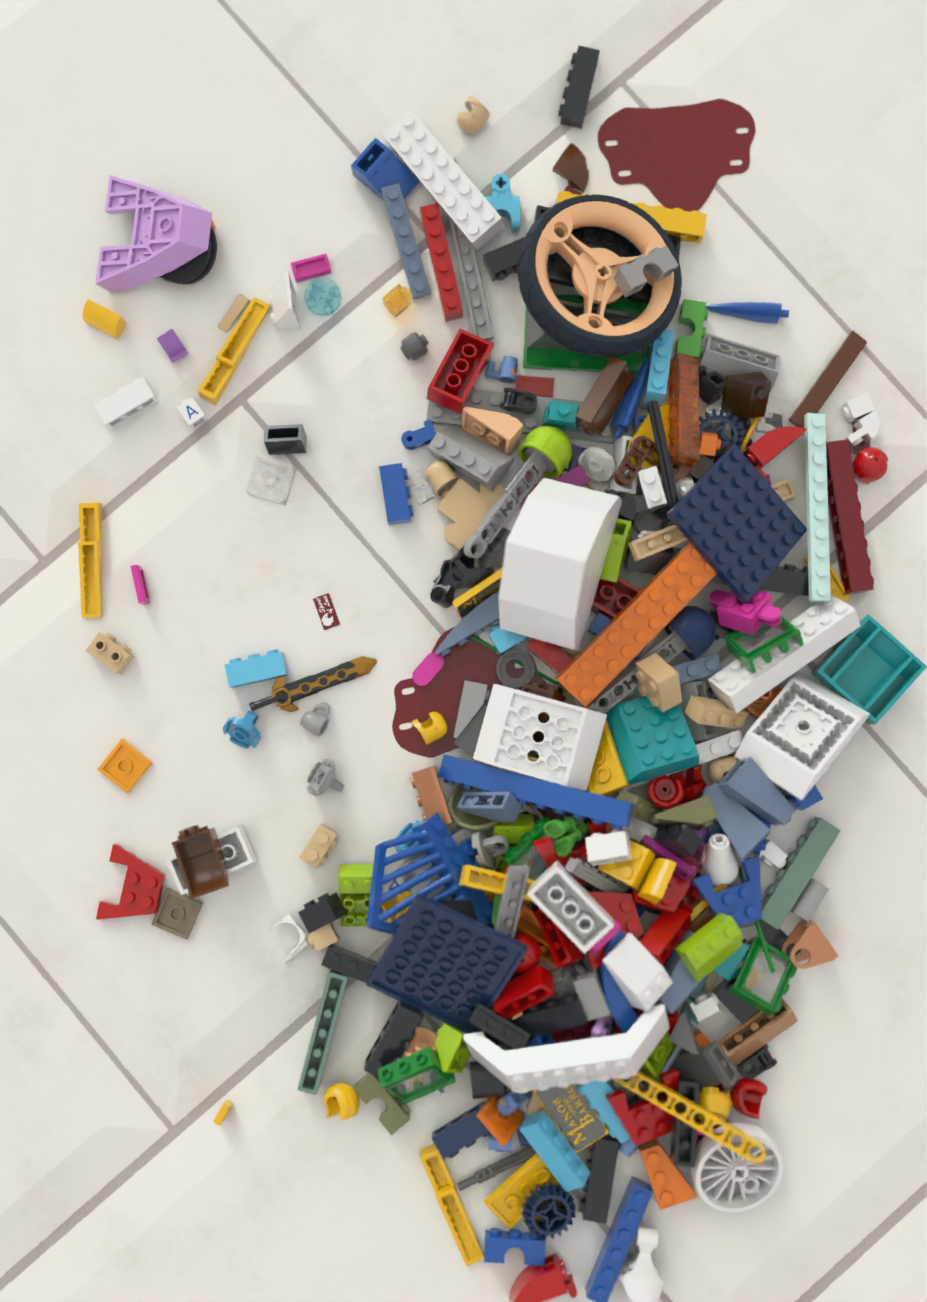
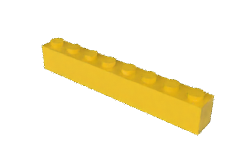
M569 191L558 192L556 203L588 194L576 195ZM642 202L632 203L654 218L667 235L680 237L681 241L701 243L704 237L707 214H702L699 211H683L680 208L668 209L661 205L648 206Z

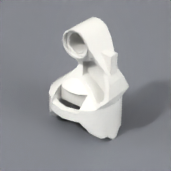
M638 1227L635 1234L637 1249L631 1257L628 1266L620 1272L619 1281L622 1282V1286L633 1302H656L663 1290L664 1281L657 1274L658 1271L653 1266L650 1257L652 1250L657 1248L658 1229Z

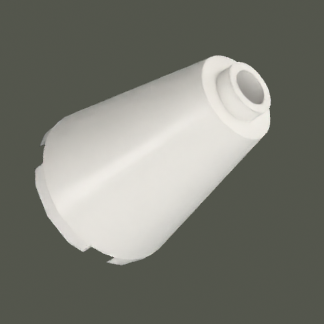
M724 834L712 835L701 858L703 863L699 871L701 875H710L712 885L731 884L738 875L739 866L730 841Z

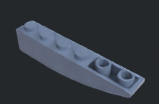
M499 591L475 607L454 627L436 649L435 654L437 656L441 654L443 657L452 652L451 648L455 645L460 647L468 642L467 638L472 635L477 637L485 632L484 628L491 625V627H494L500 623Z

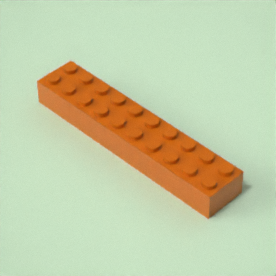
M688 541L565 666L555 679L582 706L586 707L717 574L715 570Z

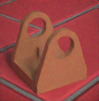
M803 919L799 921L781 947V952L786 954L787 946L791 943H796L791 949L790 960L793 965L800 969L827 963L839 957L818 925L811 920L809 922ZM800 949L799 956L795 958V953ZM809 959L805 964L797 963Z

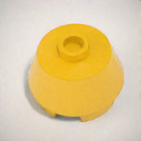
M703 1087L702 1092H699L698 1105L726 1121L733 1105L730 1092L721 1093L717 1087ZM697 1113L698 1118L704 1121L705 1116L701 1113Z

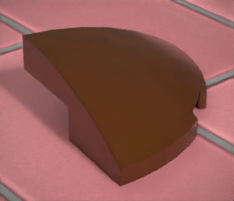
M570 143L554 165L552 171L568 180L570 186L584 193L589 179L586 158L578 147Z

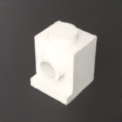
M767 840L765 851L761 850L759 857H763L761 860L769 867L773 865L781 869L785 865V859L788 855L771 840Z
M701 993L695 997L694 1001L686 1000L698 1022L720 1011L717 1006L720 1003L714 993Z

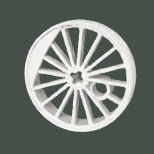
M731 1123L733 1126L759 1140L763 1144L764 1149L768 1146L770 1149L765 1151L766 1156L764 1160L772 1158V1161L753 1163L738 1153H734L731 1149H729V1156L721 1147L723 1146L721 1143L706 1135L695 1148L694 1168L690 1167V1173L697 1192L709 1206L723 1212H742L762 1204L775 1192L782 1179L783 1160L775 1142L763 1129L749 1123ZM720 1126L714 1129L713 1132L720 1134L724 1128ZM738 1135L731 1138V1142L737 1140L736 1145L742 1142V1138ZM757 1146L750 1149V1154L753 1156L761 1153V1149ZM718 1149L724 1157L713 1152ZM708 1158H711V1159H713V1160H715V1161H706V1160H707ZM756 1170H769L768 1174H763ZM711 1178L706 1183L701 1185V1181ZM757 1178L763 1181L759 1184ZM735 1181L738 1182L741 1193L737 1196H733ZM728 1184L726 1196H720ZM717 1185L713 1193L709 1192L711 1188Z

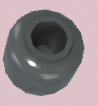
M413 332L401 342L402 346L400 349L408 360L412 359L415 361L428 352L426 345L429 342L424 334L419 335L417 332Z

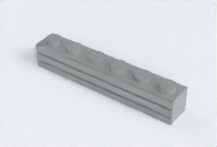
M571 857L565 866V869L607 893H623L625 890L620 882L617 880L614 882L613 878L610 876L606 877L607 875L601 871L598 873L599 870L594 867L590 868L591 866L585 862L582 864L583 861L578 858L573 859Z

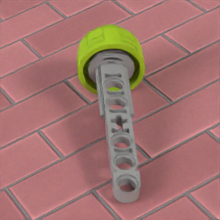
M554 426L538 427L531 431L519 446L518 453L525 464L477 527L474 535H471L465 543L464 553L467 557L479 558L488 548L486 545L494 540L541 476L556 479L566 468L572 456L570 439L561 429ZM527 472L530 473V480L528 482L525 479ZM517 486L520 489L518 496L515 495V488ZM495 515L498 516V523L496 525L493 523ZM486 529L487 537L484 540L482 538V532ZM473 544H475L477 548L474 554L471 553V547Z

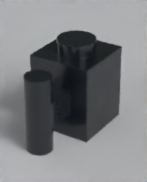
M700 365L690 385L696 388L699 384L695 394L703 402L711 405L720 400L726 379L716 371L705 376L706 367Z

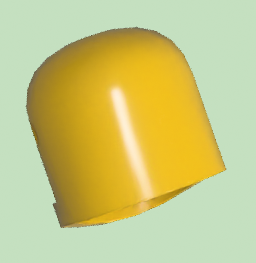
M438 712L428 713L430 718L423 723H419L418 719L411 721L427 745L442 738L447 733V723Z

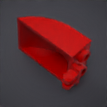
M795 426L776 428L765 433L749 446L743 454L759 473L766 478L761 468L796 441L808 429Z
M556 1253L545 1257L544 1266L528 1265L523 1269L512 1285L509 1302H545L568 1292L570 1297L575 1298L577 1296V1289L572 1274L567 1275L563 1259L559 1260Z

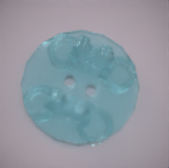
M320 278L314 280L307 286L304 294L306 306L317 315L330 316L341 304L340 288L330 279Z

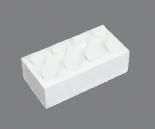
M242 825L217 835L228 874L257 861ZM176 855L167 858V864L180 894L188 893Z
M558 861L550 866L527 889V895L584 953L614 927L613 918Z

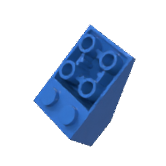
M374 138L351 165L353 176L382 200V187L399 183L403 199H405L419 183L394 153L377 138Z

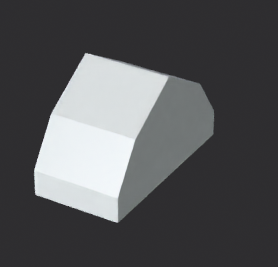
M543 478L528 495L506 541L498 598L500 629L579 651L622 504L619 496Z

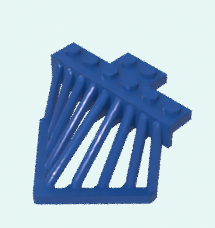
M438 813L433 814L421 824L412 827L413 833L376 845L367 919L368 928L394 935L405 914L392 920L390 923L385 922V920L410 906L417 893L427 896L443 885L445 888L430 899L438 903L449 896L451 897L450 900H472L477 921L487 925L492 920L493 907L484 891L459 886L464 865L481 868L475 857L479 855L477 849L472 847L470 837L456 845ZM412 841L420 843L417 846L386 857V850L388 848ZM425 852L426 856L384 876L385 866ZM429 863L432 864L425 872L382 895L384 884ZM438 874L439 877L428 886L380 914V906L386 901Z

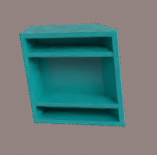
M867 614L859 621L860 627L840 640L811 673L831 691L870 713V716L865 721L870 725L877 724L927 666L874 618Z
M645 696L617 704L606 713V720L628 785L699 765V753L679 704L662 712L657 707H654Z

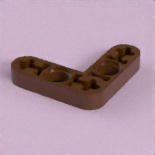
M639 436L631 442L614 475V480L619 486H626L634 480L644 460L661 471L659 461H656L652 456L653 451L657 452L655 442L645 436ZM639 442H642V443H643V444H642V447H643L642 449L639 448V447H640ZM670 454L673 474L675 475L680 472L682 466L680 460ZM630 456L636 459L635 466L629 463L628 459ZM629 470V472H627V474L625 475L626 480H623V475L621 474Z

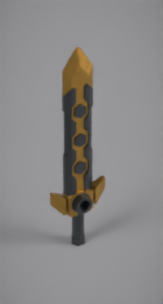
M361 656L284 685L286 675L280 676L272 686V696L249 703L250 708L253 712L275 703L281 710L288 712L296 711L299 708L292 702L369 674L376 665L377 659Z

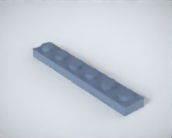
M397 183L382 187L381 193L412 299L431 295L400 185Z

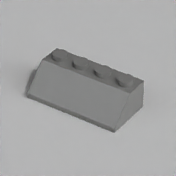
M708 334L699 366L706 367L704 374L708 375L716 371L725 379L726 375L763 372L771 382V392L779 374L780 356Z
M456 425L438 431L427 447L434 457L447 462L452 468L491 491L495 489L514 462V459Z

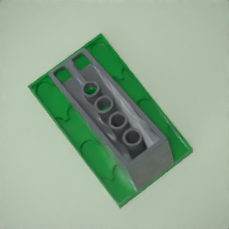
M556 295L560 303L573 315L579 317L584 314V304H581L584 303L583 296ZM619 298L613 303L606 304L603 317L612 326L623 325L633 321L642 314L648 304ZM593 303L591 313L597 314L598 304ZM526 307L523 368L591 372L605 370L604 366L605 364L608 365L609 357L584 355L557 343L539 327ZM648 345L634 353L616 358L627 362L628 373L637 374L648 357Z

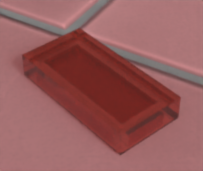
M517 375L516 389L533 393L535 396L553 398L554 378Z

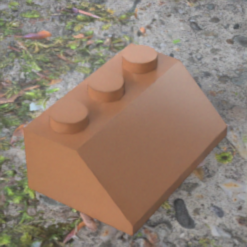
M435 766L412 773L413 777L410 778L413 789L417 788L419 795L416 796L419 807L423 806L425 812L422 815L423 820L425 821L433 814L438 813L445 825L452 823L453 820L449 813Z

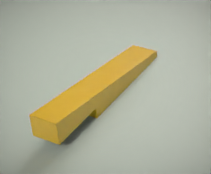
M255 297L252 299L216 356L217 361L198 389L201 398L217 405L270 310V305Z
M79 503L80 541L78 542L81 612L82 618L102 617V504Z
M464 865L459 886L502 895L507 874ZM528 879L527 885H526V889H525L524 898H523L524 901H528V902L535 903V902L527 895V889H528V887H529L535 880Z
M435 1144L420 1149V1159L466 1266L484 1259L483 1251L445 1159L443 1160Z

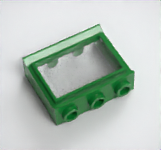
M783 617L781 623L776 627L763 624L754 636L736 630L724 637L729 652L753 674L756 672L753 660L761 656L763 661L770 663L772 661L771 649L778 646L782 653H787L789 651L787 640L789 639L794 640L799 646L804 645L800 630L796 629Z
M546 816L537 820L534 828L529 833H524L520 838V842L515 847H510L505 853L506 856L503 857L510 866L528 865L530 868L528 879L535 881L548 869V866L532 844L534 841L547 837L544 832V825L550 820ZM563 834L562 836H560V837H558V838H551V839H552V843L554 844V842H555L556 840H558L559 838H561V837H563V836H565V835Z
M756 935L749 939L748 943L751 944V947L747 951L742 967L737 969L735 983L729 986L727 991L766 1015H771L780 1010L782 1006L781 999L788 992L790 987L788 984L789 980L795 975L797 967L791 962L790 956L766 943L775 969L774 973L770 972L760 939Z
M430 1046L378 1069L380 1088H385L401 1099L404 1104L456 1082L454 1073L442 1071L438 1053Z

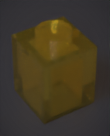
M398 284L382 298L383 305L396 318L412 304V293L407 287L403 288Z

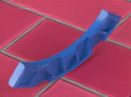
M620 930L607 942L604 958L626 936ZM603 963L601 966L602 991L617 1026L626 1034L639 1018Z

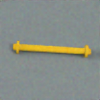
M761 417L752 418L753 422L740 447L742 453L744 452L748 444V441L755 429L757 422L761 421Z

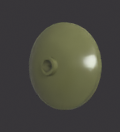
M461 783L453 790L449 798L448 808L451 818L457 825L470 831H483L499 823L498 821L457 809L463 792H479L480 788L466 789L461 787Z

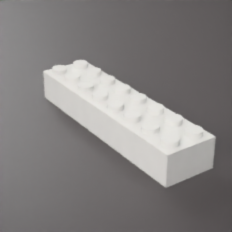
M411 109L382 134L389 146L476 251L506 226L502 217Z
M831 595V601L816 603L789 622L796 629L800 630L804 643L803 646H799L794 640L789 639L787 640L789 646L787 653H782L778 646L771 649L772 661L770 663L763 661L761 656L753 660L756 669L754 674L736 659L708 679L714 696L735 713L740 712L859 628L860 622L856 609ZM779 629L751 650L778 636L783 631Z

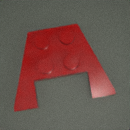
M591 821L587 822L590 837L594 833L606 834L607 822H603V825ZM549 836L532 842L548 868L556 861L565 868L571 857L582 860V864L584 862L589 864L590 868L594 867L597 869L599 866H592L588 862L586 842L574 846L572 851L563 857L554 852L552 839ZM567 870L580 885L587 883V881Z
M685 856L683 861L695 868V872L687 881L672 873L664 895L656 905L638 896L639 891L632 888L634 903L673 914L691 884L690 879L696 876L703 861Z
M113 844L109 861L127 865L128 868L119 905L100 901L96 919L157 913L166 874L149 863L142 861L132 852H128L121 845Z
M587 891L613 919H616L621 924V932L625 935L631 933L636 939L643 934L632 894ZM607 943L595 953H592L590 950L586 952L591 969H596L603 964L602 960L604 959Z
M673 1068L660 1073V1083L677 1092L678 1070ZM622 1089L605 1095L606 1100L636 1146L672 1132L674 1115L647 1099L628 1107L625 1092ZM664 1091L656 1095L660 1101H665L668 1098L667 1093Z

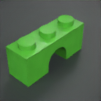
M683 300L678 324L690 327L692 335L678 337L675 345L674 360L696 363L698 358L702 357L704 346L701 345V339H704L706 334V327H703V324L708 317L706 302Z

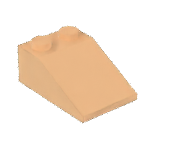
M470 407L463 408L461 429L508 456L520 445L523 424L517 418L499 412Z

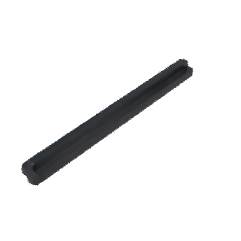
M654 400L648 402L647 407L670 511L679 501L659 402Z

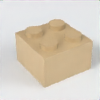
M657 653L636 663V676L640 685L638 687L639 692L643 697L646 696L654 707L665 712L682 702L678 672Z

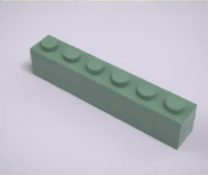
M820 817L812 818L806 827L808 830L805 835H801L797 840L796 844L798 846L794 852L791 851L788 854L786 865L778 870L775 876L777 879L774 884L768 886L765 891L767 895L761 901V919L777 930L783 924L841 831Z
M330 969L297 1089L298 1091L317 1095L349 979V976Z

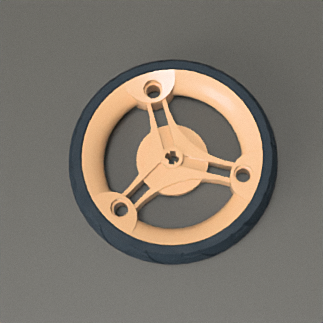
M598 194L582 195L556 203L540 215L530 227L523 240L518 260L519 288L525 305L535 322L554 341L584 355L605 358L619 357L646 347L666 330L679 305L682 276L679 259L670 238L658 222L648 213L620 198ZM582 227L609 229L628 239L643 256L648 255L656 247L660 249L667 245L679 266L672 275L658 282L655 281L651 274L643 272L647 283L652 286L651 298L647 307L633 321L623 325L612 326L603 317L606 304L615 302L623 295L613 277L620 265L626 262L630 264L638 256L619 257L608 249L589 248L571 234L572 230ZM559 253L572 268L573 284L584 298V314L579 317L573 315L560 303L551 288L547 273V261L550 254ZM593 303L598 304L597 314L591 313Z

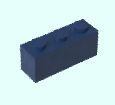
M483 1102L432 1132L431 1139L443 1160L447 1157L452 1158L456 1156L459 1150L465 1146L466 1148L471 1147L476 1143V1139L481 1136L487 1137L491 1134L476 1116L483 1107Z

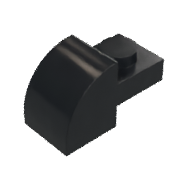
M606 489L604 492L620 497V494L612 489L610 491ZM626 492L623 498L620 497L622 504L618 518L632 522L636 516L637 505L633 496Z

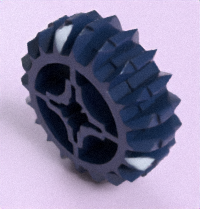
M713 409L712 416L705 412L706 419L701 416L698 417L701 424L694 423L698 430L693 429L691 431L692 434L697 435L692 437L691 441L697 442L693 445L694 449L700 447L702 431L717 433L721 429V443L729 445L720 449V451H716L715 456L719 458L732 444L735 443L738 448L741 447L737 441H743V437L738 435L744 433L743 429H737L742 424L741 422L734 423L737 420V416H733L730 419V411L727 412L726 416H723V409H720L719 415H716V410ZM712 421H721L715 428L706 427ZM727 423L733 429V439L724 433Z
M544 1182L541 1188L536 1184L537 1190L533 1191L530 1189L531 1196H525L526 1203H522L524 1223L531 1233L534 1232L537 1237L542 1234L545 1240L548 1235L554 1239V1234L561 1236L562 1230L568 1232L567 1225H573L571 1218H575L574 1210H576L574 1199L569 1191L565 1192L560 1184L556 1186L555 1183L551 1182L550 1186H548ZM555 1199L562 1201L563 1207L556 1204ZM534 1214L539 1215V1217H542L543 1221L541 1222L535 1219Z

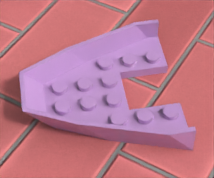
M111 175L109 176L105 211L108 214L135 212L131 245L100 247L96 276L97 285L109 292L127 291L177 269L208 250L212 212L183 197Z

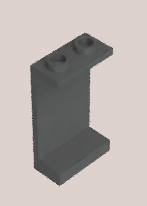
M717 1041L699 1047L701 1054L694 1055L689 1051L680 1054L671 1069L675 1068L678 1070L679 1077L696 1079L699 1082V1091L703 1087H712L721 1083L725 1089L730 1088L739 1076Z

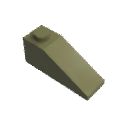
M709 795L655 814L650 818L651 823L667 825L687 824L692 828L702 826L704 829L713 825V821L718 818V815Z

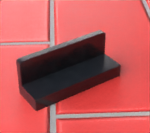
M479 1003L475 1006L471 1016L465 1021L469 1026L479 1032H484V1035L509 1050L524 1049L530 1037L529 1033Z

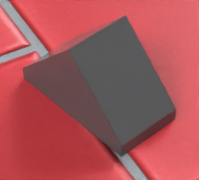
M683 1013L669 1041L694 1055L701 1054L688 1013Z

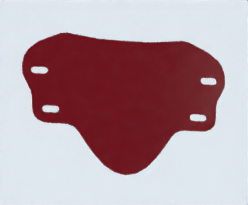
M725 99L663 108L626 107L607 118L600 126L598 145L609 163L614 182L621 185L643 184L664 207L668 209L680 208L683 211L692 212L698 211L704 205L720 177L743 173L749 168L750 146L755 135V123L749 111L741 105ZM737 128H748L747 133L736 132ZM609 140H617L618 144L614 146H606L605 142ZM742 160V164L732 166L730 161ZM619 171H631L629 176H619L618 174Z
M454 628L445 631L439 637L432 652L436 651ZM471 636L467 638L468 642L460 647L455 645L451 648L452 652L443 656L444 665L442 669L426 686L416 685L412 678L398 682L394 689L396 711L392 730L395 740L400 747L410 753L428 758L436 757L459 748L454 744L457 738H453L464 681L486 684L487 689L490 690V699L493 684L502 685L496 675V665L502 655L471 639ZM528 654L534 663V669L537 670L533 657L530 654ZM510 661L506 665L508 676L511 678L521 677L524 673V667L515 668V662ZM534 673L527 685H531L534 682L543 686V683L546 682L541 676ZM410 687L415 689L414 693L402 694L403 689ZM484 700V704H483V706L480 708V710L485 706V704H486L488 701H485V700ZM430 712L440 713L448 727L445 736L429 745L425 743L422 735L413 724L409 729L401 730L399 728L401 724L411 723L415 719H418L419 723L429 720L430 716L428 713Z

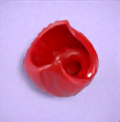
M875 447L859 451L852 463L855 467L854 475L856 479L864 484H869L882 478L887 471L888 457L886 453Z
M667 775L653 778L649 782L647 790L648 799L654 806L666 810L677 807L683 800L685 793L682 782L678 778H671Z
M521 932L514 939L527 945L528 951L519 963L516 971L526 973L535 968L540 962L541 949L538 942L532 936Z
M754 1078L738 1080L730 1091L734 1109L742 1115L759 1119L760 1105L763 1095H766L768 1091L767 1086Z

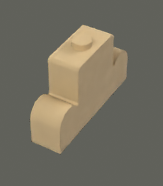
M459 479L451 489L447 488L442 495L443 500L438 505V512L452 522L444 530L446 542L459 551L471 535H474L475 530L504 493L505 488L498 484L491 491L485 486L480 485V492H478L462 479Z

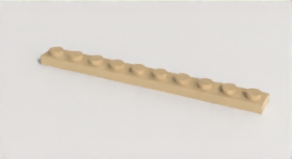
M790 478L771 485L783 501L796 496ZM674 524L629 542L628 545L634 560L638 561L688 539Z

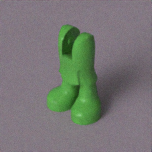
M572 816L566 817L564 821L550 820L544 825V832L550 838H558L565 833L567 834L556 840L553 844L555 853L562 857L572 851L576 841H579L583 835L589 833L587 823L585 824L582 819Z

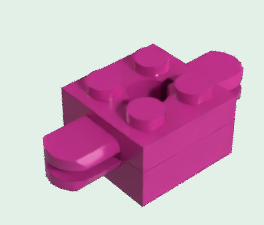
M717 589L709 595L711 607L717 609L719 624L754 636L763 624L776 627L782 621L781 610L773 607L771 593L757 590L746 603H742L732 590L728 593Z

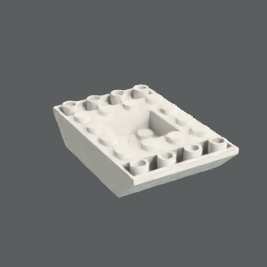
M800 674L792 677L747 731L735 754V758L740 760L751 757L773 783L802 801L867 720L870 713L808 676ZM806 724L809 729L802 731L798 728V725Z

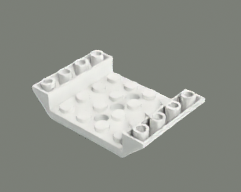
M493 684L473 759L560 785L587 791L607 714ZM541 712L549 714L550 719L545 724L538 720ZM536 731H541L544 734V740L540 743L535 742L533 739V734ZM531 750H535L539 754V759L535 762L528 759V753Z

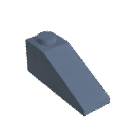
M463 792L457 809L498 822H515L522 805L510 792Z

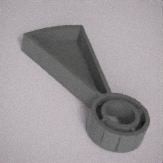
M510 650L499 658L496 665V675L502 683L501 686L518 689L522 687L523 683H529L534 675V663L527 653L521 650ZM517 660L523 664L524 673L521 677L511 678L508 676L506 665L510 661ZM488 702L454 741V744L473 756Z

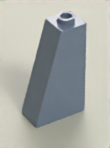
M751 757L740 759L717 785L720 790L772 825L787 824L791 820L792 814L796 811Z
M716 782L712 786L707 785L702 791V797L709 795L718 815V818L714 821L722 833L728 837L731 847L739 860L744 862L770 834V829L738 801L720 790Z
M687 931L672 951L664 967L673 983L654 1003V1006L665 1005L666 1012L673 1014L702 981L701 979L698 983L695 982L675 950L695 932Z

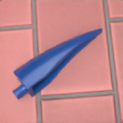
M734 302L706 305L708 311L758 323L778 324L780 317L788 318L789 310H781V303Z
M649 357L646 358L634 377L610 425L616 427L613 434L616 438H620L622 432H628L631 427L645 386L650 363Z

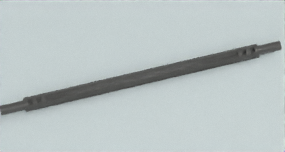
M635 1094L626 1099L627 1106L629 1107L646 1099ZM532 1146L520 1150L486 1168H482L480 1171L474 1172L475 1175L457 1183L458 1187L462 1191L476 1183L481 1184L483 1181H487L530 1159L536 1154V1151Z

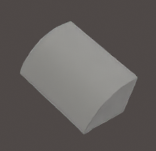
M811 878L790 912L809 922L829 888Z
M593 972L580 974L573 984L587 1019L592 1020L610 1015L611 1011L596 974Z

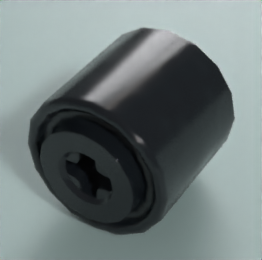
M478 1061L470 1062L473 1099L505 1095L507 1086Z

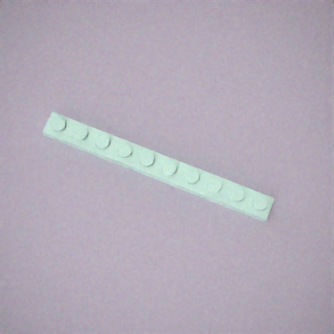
M806 413L804 415V428L808 430L804 432L809 601L829 602L831 601L825 414Z

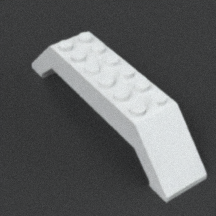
M665 1005L652 1006L648 1011H644L643 1015L626 1034L511 1051L500 1049L485 1037L484 1032L463 1034V1038L472 1057L513 1092L526 1093L529 1090L535 1089L547 1090L549 1087L556 1086L564 1088L570 1084L578 1083L585 1085L591 1081L606 1082L612 1078L626 1079L636 1075L668 1031L669 1023Z

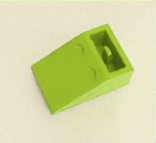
M617 518L600 576L601 580L617 583L629 546L628 543L633 533L631 521Z
M518 814L515 822H499L494 826V836H506L508 838V849L512 846L515 847L520 842L521 836L526 832L529 833L534 828L533 814ZM496 843L495 845H496V846H503L504 844H503V843ZM534 846L516 863V865H528L530 868L529 876H533ZM505 853L495 856V872L499 873L508 864L503 858L506 856Z
M340 864L338 872L339 898L347 914L340 918L341 927L367 926L374 864Z

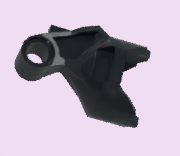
M472 545V547H471V553H472V554L475 553L474 550H473V549H474V546H473V545ZM463 546L451 559L443 562L440 575L433 581L435 584L432 588L430 599L442 608H449L454 601L455 589L473 588L494 574L495 570L492 567L474 568L475 558L467 557Z

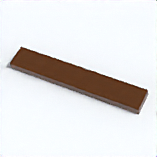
M854 331L849 333L788 419L797 427L804 428V415L806 413L817 414L866 345L867 341Z

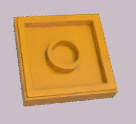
M121 739L97 770L126 793H129L153 762L124 739Z

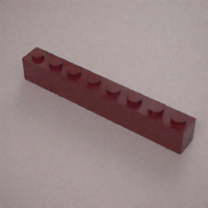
M848 440L826 442L828 505L841 582L844 586L845 594L863 593L874 589V579L870 571L871 561L867 553L868 543L864 536V522L860 512L861 503L858 501V485L854 477L855 467L851 460L852 450Z

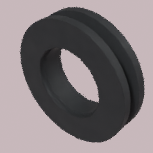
M212 226L208 250L193 258L187 264L160 276L162 279L184 285L193 284L202 280L210 272L217 256V239Z

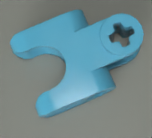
M497 174L492 179L491 196L484 197L500 216H504L510 221L511 231L519 232L520 196H510V179L505 174Z

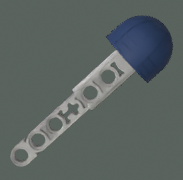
M685 606L664 627L668 634L667 637L608 684L586 707H581L600 713L607 712L639 686V680L636 676V663L654 653L659 655L662 649L667 650L665 657L662 658L667 663L681 652L691 660H696L711 647L715 640L716 626L711 615L702 608ZM621 685V692L614 694V688ZM605 697L607 702L604 706L600 707L598 705L599 700Z

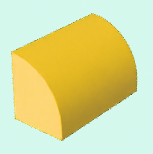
M87 299L83 309L84 322L118 339L127 324L124 319L109 309Z
M663 858L654 859L638 896L656 905L662 899L677 863Z

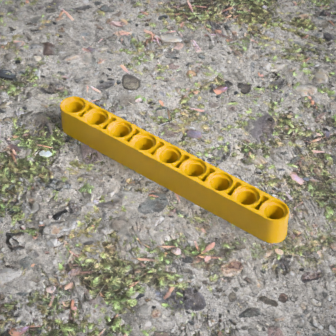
M639 1070L636 1075H633L628 1080L612 1078L749 1161L760 1163L765 1159V1149L759 1140ZM645 1080L649 1083L650 1087L647 1090H641L638 1083ZM660 1091L666 1092L668 1095L667 1100L660 1101L656 1096L657 1093ZM676 1103H684L686 1105L685 1111H677L675 1109ZM701 1113L705 1116V1120L698 1123L693 1119L694 1115ZM720 1124L724 1129L722 1133L716 1134L712 1131V1127ZM735 1135L742 1138V1142L738 1145L731 1142V1138ZM752 1147H759L761 1153L757 1156L751 1155L750 1149Z

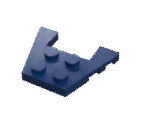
M759 855L749 857L744 862H741L746 877L745 882L721 891H714L709 874H703L690 879L693 886H696L699 890V895L711 908L710 911L714 916H717L719 913L732 916L738 927L762 918Z

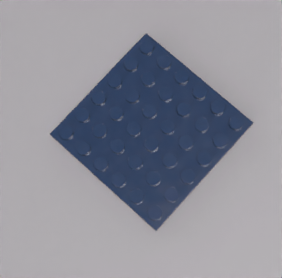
M735 443L727 448L666 514L742 603L750 600L807 531L804 524Z
M417 893L369 976L366 985L468 1034L475 1033L477 1030L466 1024V1019L471 1016L477 1003L489 1010L491 1009L527 953L528 946Z

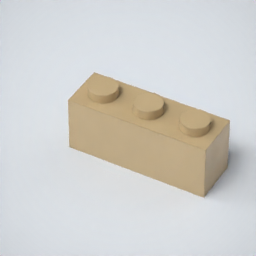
M691 695L684 712L697 724L740 730L749 714L745 709L735 713L718 699Z

